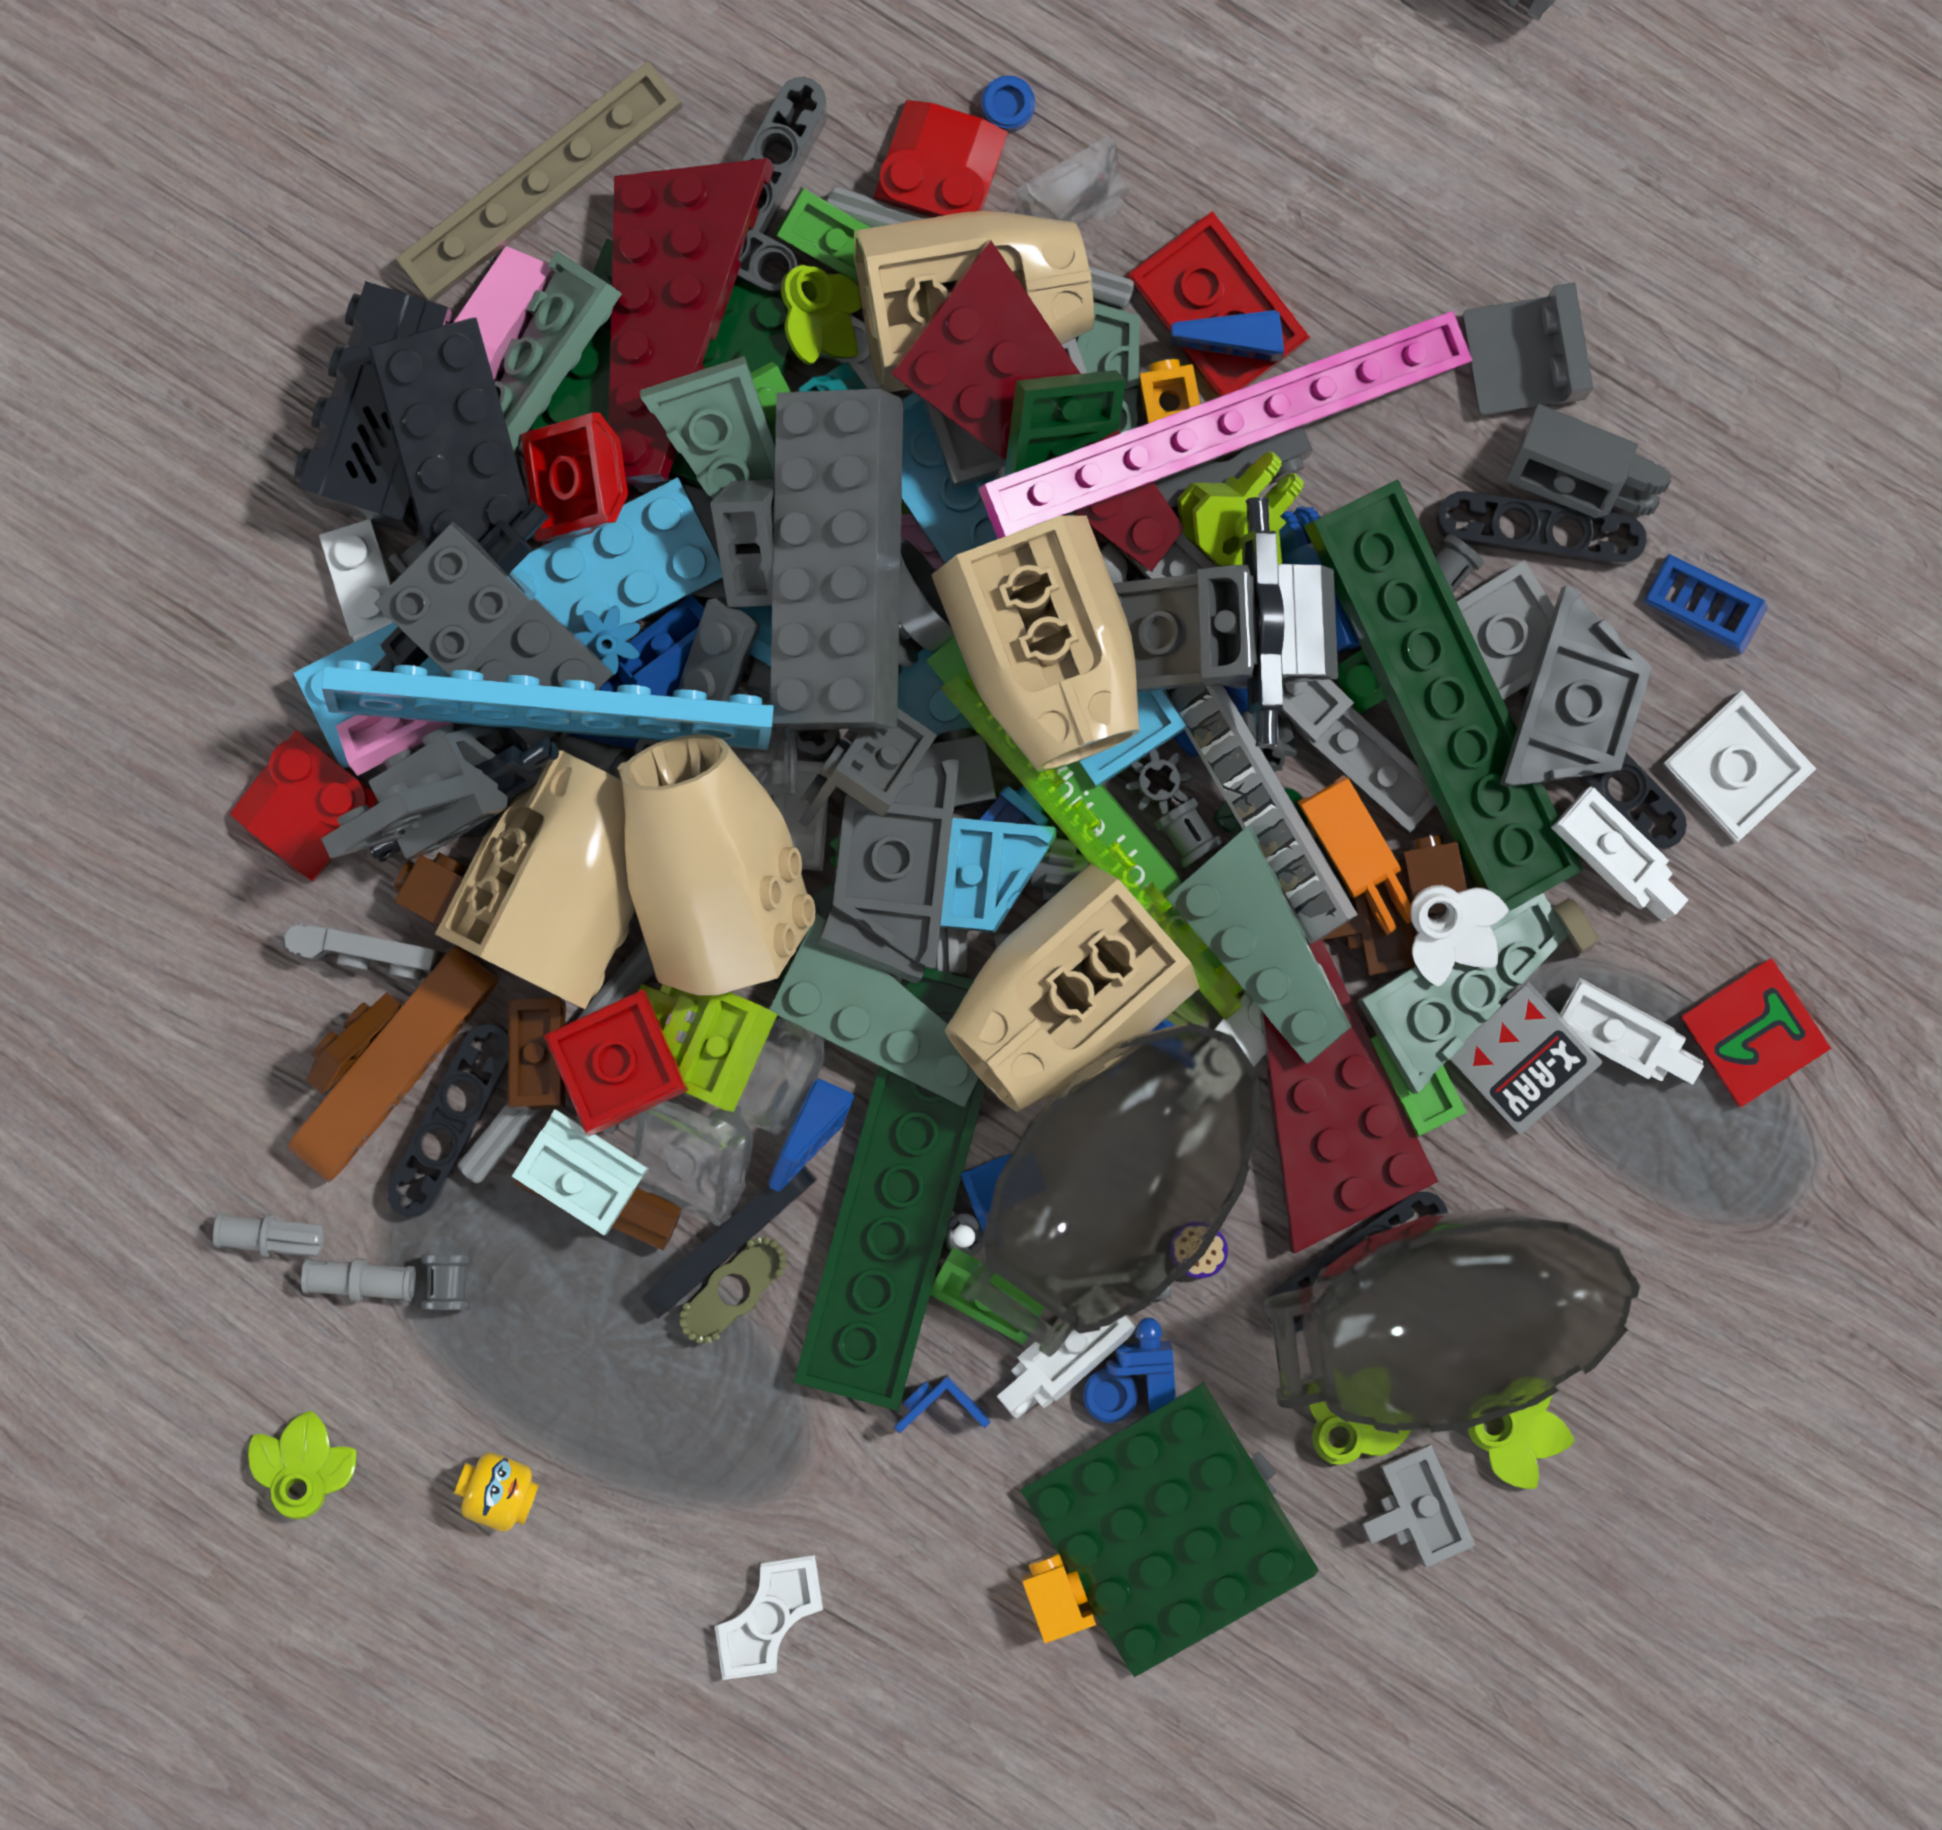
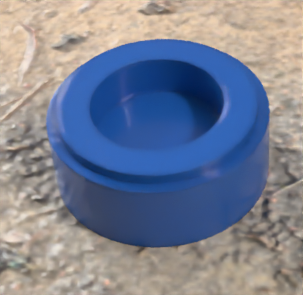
M1001 76L988 84L982 96V113L986 121L1008 131V133L1023 129L1031 121L1035 111V96L1027 82L1016 76Z
M1106 1368L1094 1372L1085 1383L1083 1389L1084 1404L1089 1413L1102 1422L1115 1423L1124 1420L1133 1412L1137 1404V1388L1129 1375H1110L1106 1372Z

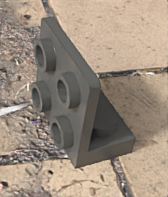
M1575 282L1553 286L1547 297L1464 311L1462 320L1467 347L1473 360L1470 362L1478 413L1481 416L1536 408L1538 403L1543 406L1581 401L1585 400L1593 390Z
M899 708L897 728L848 729L843 737L852 743L850 744L845 739H841L800 800L808 805V808L798 823L807 828L836 786L880 817H883L937 737V734Z

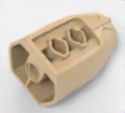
M976 211L854 231V264L871 365L879 388L886 392L909 389L889 373L988 240H992L1061 345L1092 330L1094 324L1092 278L1083 239L1077 224L1070 221L1008 212Z
M1060 515L957 554L932 574L933 582L968 673L980 698L1036 771H1047L1083 760L1119 745L1140 732L1136 665L1132 637L1125 613L1087 516Z
M686 735L665 740L644 749L633 756L628 762L621 763L618 770L622 780L626 818L624 832L628 886L658 983L697 996L720 995L777 979L791 956L794 955L803 937L813 925L816 911L814 900L811 895L807 894L801 875L802 859L800 852L796 847H793L787 824L768 792L728 744L721 738L713 735Z
M559 750L558 758L545 764L540 769L537 782L520 792L486 833L435 935L586 1009L590 999L601 989L605 977L604 971L615 949L619 948L625 941L629 932V922L635 912L626 872L624 832L626 818L622 780Z
M1090 864L995 949L945 1028V1033L960 1056L982 1082L1002 1102L1018 1112L1074 1087L1107 1069L1200 987L1190 960L1122 882L1106 871Z

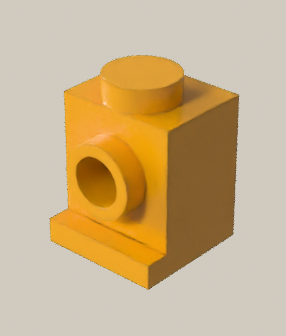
M1178 359L1163 360L1149 364L1147 366L1148 372L1140 373L1138 383L1146 424L1200 405L1193 364L1180 366ZM1166 394H1172L1179 400V407L1171 412L1165 411L1159 404L1160 398Z
M1059 1553L1029 1564L1031 1573L1022 1576V1582L1045 1644L1096 1625L1092 1610L1080 1612L1078 1605L1088 1602L1078 1572L1074 1571L1067 1574Z

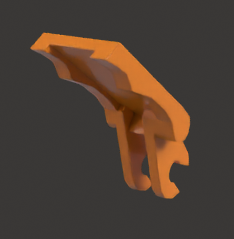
M1343 775L1334 780L1335 783L1309 798L1301 799L1297 803L1334 863L1352 898L1362 893L1365 894L1378 924L1389 935L1396 930V926L1375 886L1383 881L1385 882L1392 902L1401 917L1408 924L1412 921L1410 916L1411 904L1395 875L1401 869L1350 780Z

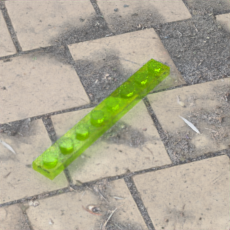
M959 672L947 681L940 689L1087 860L1118 878L1190 960L1200 987L1199 990L1221 1016L1227 1020L1243 1006V1000L1238 995L1243 990L1242 986L1223 964L1215 969L1202 952L1208 946L1188 922L1180 928L1166 912L1173 904L1168 900L1163 891L1153 881L1144 886L1131 869L1137 865V862L1117 839L1109 845L1100 835L1096 828L1102 822L1082 798L1073 803L1060 787L1066 782V779L1059 770L1055 768L1047 771H1036L984 704L971 678L966 679Z

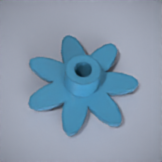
M617 605L609 609L604 622L592 611H584L583 618L590 631L574 633V635L589 647L599 659L602 657L603 662L613 671V675L618 670L617 654L629 659L639 657L638 650L625 640L632 638L639 632L640 624L627 623L619 626L620 609ZM608 639L611 642L609 644H604L603 640Z

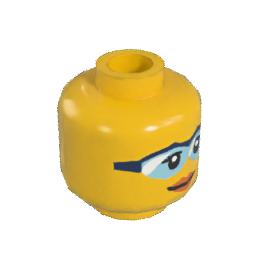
M487 1452L479 1458L476 1466L465 1463L454 1494L464 1497L461 1504L463 1517L497 1531L507 1532L514 1527L515 1523L524 1525L539 1484L532 1482V1471L527 1465L493 1452Z

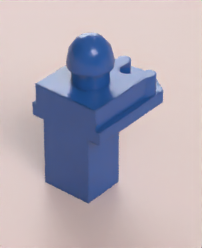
M1144 1318L1136 1327L1135 1337L1138 1338L1139 1343H1122L1116 1349V1357L1107 1360L1105 1365L1106 1372L1114 1376L1146 1374L1148 1409L1150 1413L1176 1398L1174 1360L1171 1341H1160L1163 1333L1158 1321L1153 1318Z

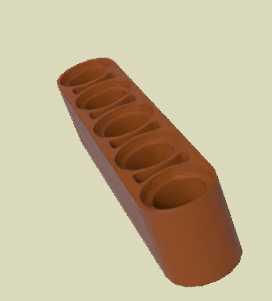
M457 945L453 947L296 1132L287 1145V1149L328 1183L336 1178L488 998L499 983L500 978L465 949Z

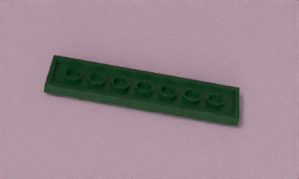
M1399 479L1304 525L1322 565L1334 570V591L1454 842H1458L1460 856L1475 887L1492 891L1500 897L1509 911L1583 871L1575 851L1551 828L1559 817L1543 783L1511 787L1500 785L1517 728Z
M925 969L922 979L918 984L903 979L901 985L948 1024L974 980L936 969ZM879 1066L793 1383L899 1411L962 1178L961 1173H963L986 1089V1085L980 1078H978L963 1108Z

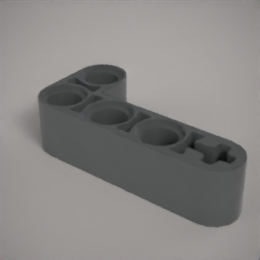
M795 77L784 84L742 160L764 158V151L774 143L786 144L792 149L791 157L786 162L773 164L774 170L769 184L764 183L762 192L767 196L766 203L759 209L753 230L748 229L738 258L741 261V266L736 279L769 293L781 292L782 281L773 284L764 281L760 277V272L764 265L771 261H780L791 270L797 267L798 264L797 259L789 248L766 236V233L819 137L828 116L825 92L821 85L811 78ZM806 98L811 99L813 112L805 109L801 112L796 122V134L790 128L795 119L793 102L802 104Z

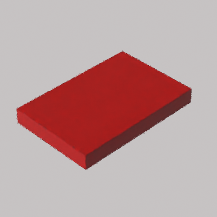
M1213 211L1127 275V278L1134 282V289L1168 333H1170L1171 325L1174 322L1276 310V312L1280 313L1284 355L1281 361L1310 339V336ZM1180 347L1217 397L1248 387L1281 362Z

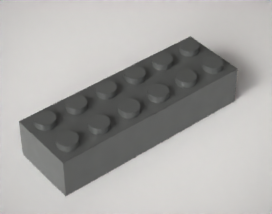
M882 389L776 393L770 705L774 706L773 725L793 730L897 728L903 399Z

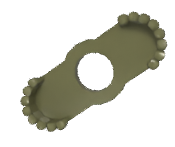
M756 1237L754 1240H749L746 1244L747 1247L731 1263L724 1264L716 1269L709 1278L708 1285L690 1303L683 1305V1311L680 1312V1318L682 1319L679 1323L683 1327V1333L688 1335L690 1340H696L697 1343H710L712 1339L718 1340L720 1334L738 1316L745 1315L751 1311L758 1303L760 1294L777 1277L783 1275V1270L787 1266L785 1262L787 1256L783 1253V1247L778 1246L776 1240H771L769 1237H764L763 1239ZM729 1274H739L749 1283V1296L740 1305H728L719 1296V1283Z

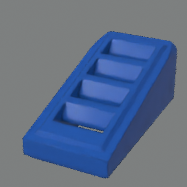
M1276 310L1174 322L1169 333L1170 345L1273 362L1281 361L1284 355L1280 313L1276 312Z
M1668 554L1643 600L1647 605L1740 654L1745 652L1767 611L1765 600L1671 554ZM1680 573L1687 577V580L1675 602L1672 603L1666 600V597ZM1700 584L1706 590L1695 611L1691 612L1686 607L1697 586ZM1720 595L1726 598L1715 621L1711 622L1705 618L1717 596ZM1739 605L1746 610L1735 631L1732 632L1725 628Z
M819 1078L817 1081H813L768 1182L770 1184L769 1188L780 1192L842 1128L854 1100V1095L851 1092Z

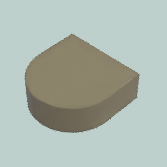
M1567 898L1552 907L1568 934L1566 940L1577 957L1594 948L1599 936L1582 909L1573 899Z

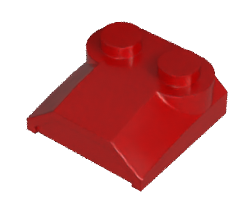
M906 100L887 157L882 164L880 179L873 198L931 217L983 211L1008 131L982 118L938 104Z
M589 413L521 434L531 504L535 501L551 517L535 532L536 542L588 535L594 532L596 528L616 522L628 496L621 441L600 413Z
M295 730L288 740L280 743L275 748L270 757V762L230 812V815L291 866L314 882L333 859L330 858L321 838L340 827L337 818L363 805H368L369 809H371L379 802L371 789L342 768L339 763L302 733Z

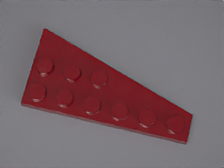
M769 158L614 176L612 287L622 293V295L613 306L611 313L609 426L621 441L627 485L667 481L677 450L667 437L666 430L657 417L649 411L642 401L640 390L705 369L702 362L710 340L715 341L736 281L741 266V261L738 258L748 229L753 230L759 214V210L756 208L764 183L769 184L774 170V165Z
M988 240L889 374L1006 462L1016 381L1081 373L992 240ZM1118 429L1097 442L1119 435L1121 432ZM1097 442L1087 443V444H1085L1083 447L1092 445V444L1097 443ZM1154 482L1072 512L1076 516H1087L1090 526L1151 572L1184 529V526Z
M1305 938L1317 963L1321 964L1352 1028L1312 1062L1306 1064L1262 1010L1260 1014L1261 1032L1264 1034L1267 1055L1266 1070L1276 1146L1279 1148L1283 1177L1282 1192L1289 1222L1290 1252L1293 1254L1439 1182L1322 939L1310 944L1307 938Z

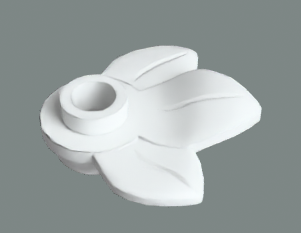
M1443 885L1427 887L1416 895L1410 909L1412 923L1418 931L1412 946V956L1421 974L1429 982L1436 986H1441L1449 977L1455 961L1460 964L1481 968H1492L1498 964L1497 941L1490 926L1501 920L1509 911L1500 897L1484 888L1476 887L1456 892L1452 888ZM1436 903L1445 904L1446 912L1441 918L1432 919L1428 917V910L1432 905Z

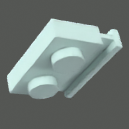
M554 1109L547 1124L538 1134L512 1177L602 1235H607L649 1168L598 1135L594 1134L589 1137L581 1124L559 1110Z

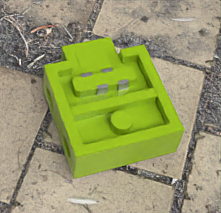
M641 983L638 991L643 989L651 1001L689 1089L685 1093L733 1114L778 1014L731 992L720 995L697 996L662 984L660 991Z

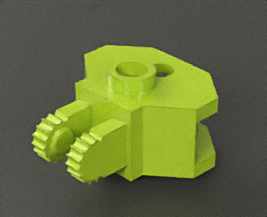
M1265 452L1239 479L1231 475L1225 483H1191L1177 498L1179 520L1184 526L1182 533L1218 567L1242 565V537L1248 534L1247 505L1245 500L1259 497L1258 495L1276 476V473L1280 471L1279 468L1282 466V461L1274 452ZM1292 472L1282 477L1264 496L1269 498L1270 531H1276L1278 564H1282L1279 530L1286 523L1280 516L1294 502V499L1298 497L1299 493L1302 492V488H1304L1303 480Z

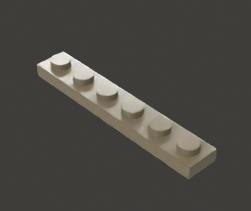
M647 61L396 257V261L428 301L435 302L683 107L681 101L650 62Z

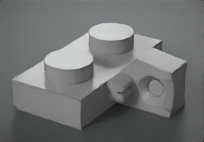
M1427 1444L1379 1466L1391 1494L1379 1499L1384 1511L1358 1522L1367 1543H1376L1395 1534L1399 1545L1412 1540L1423 1567L1426 1568L1475 1546L1432 1445Z

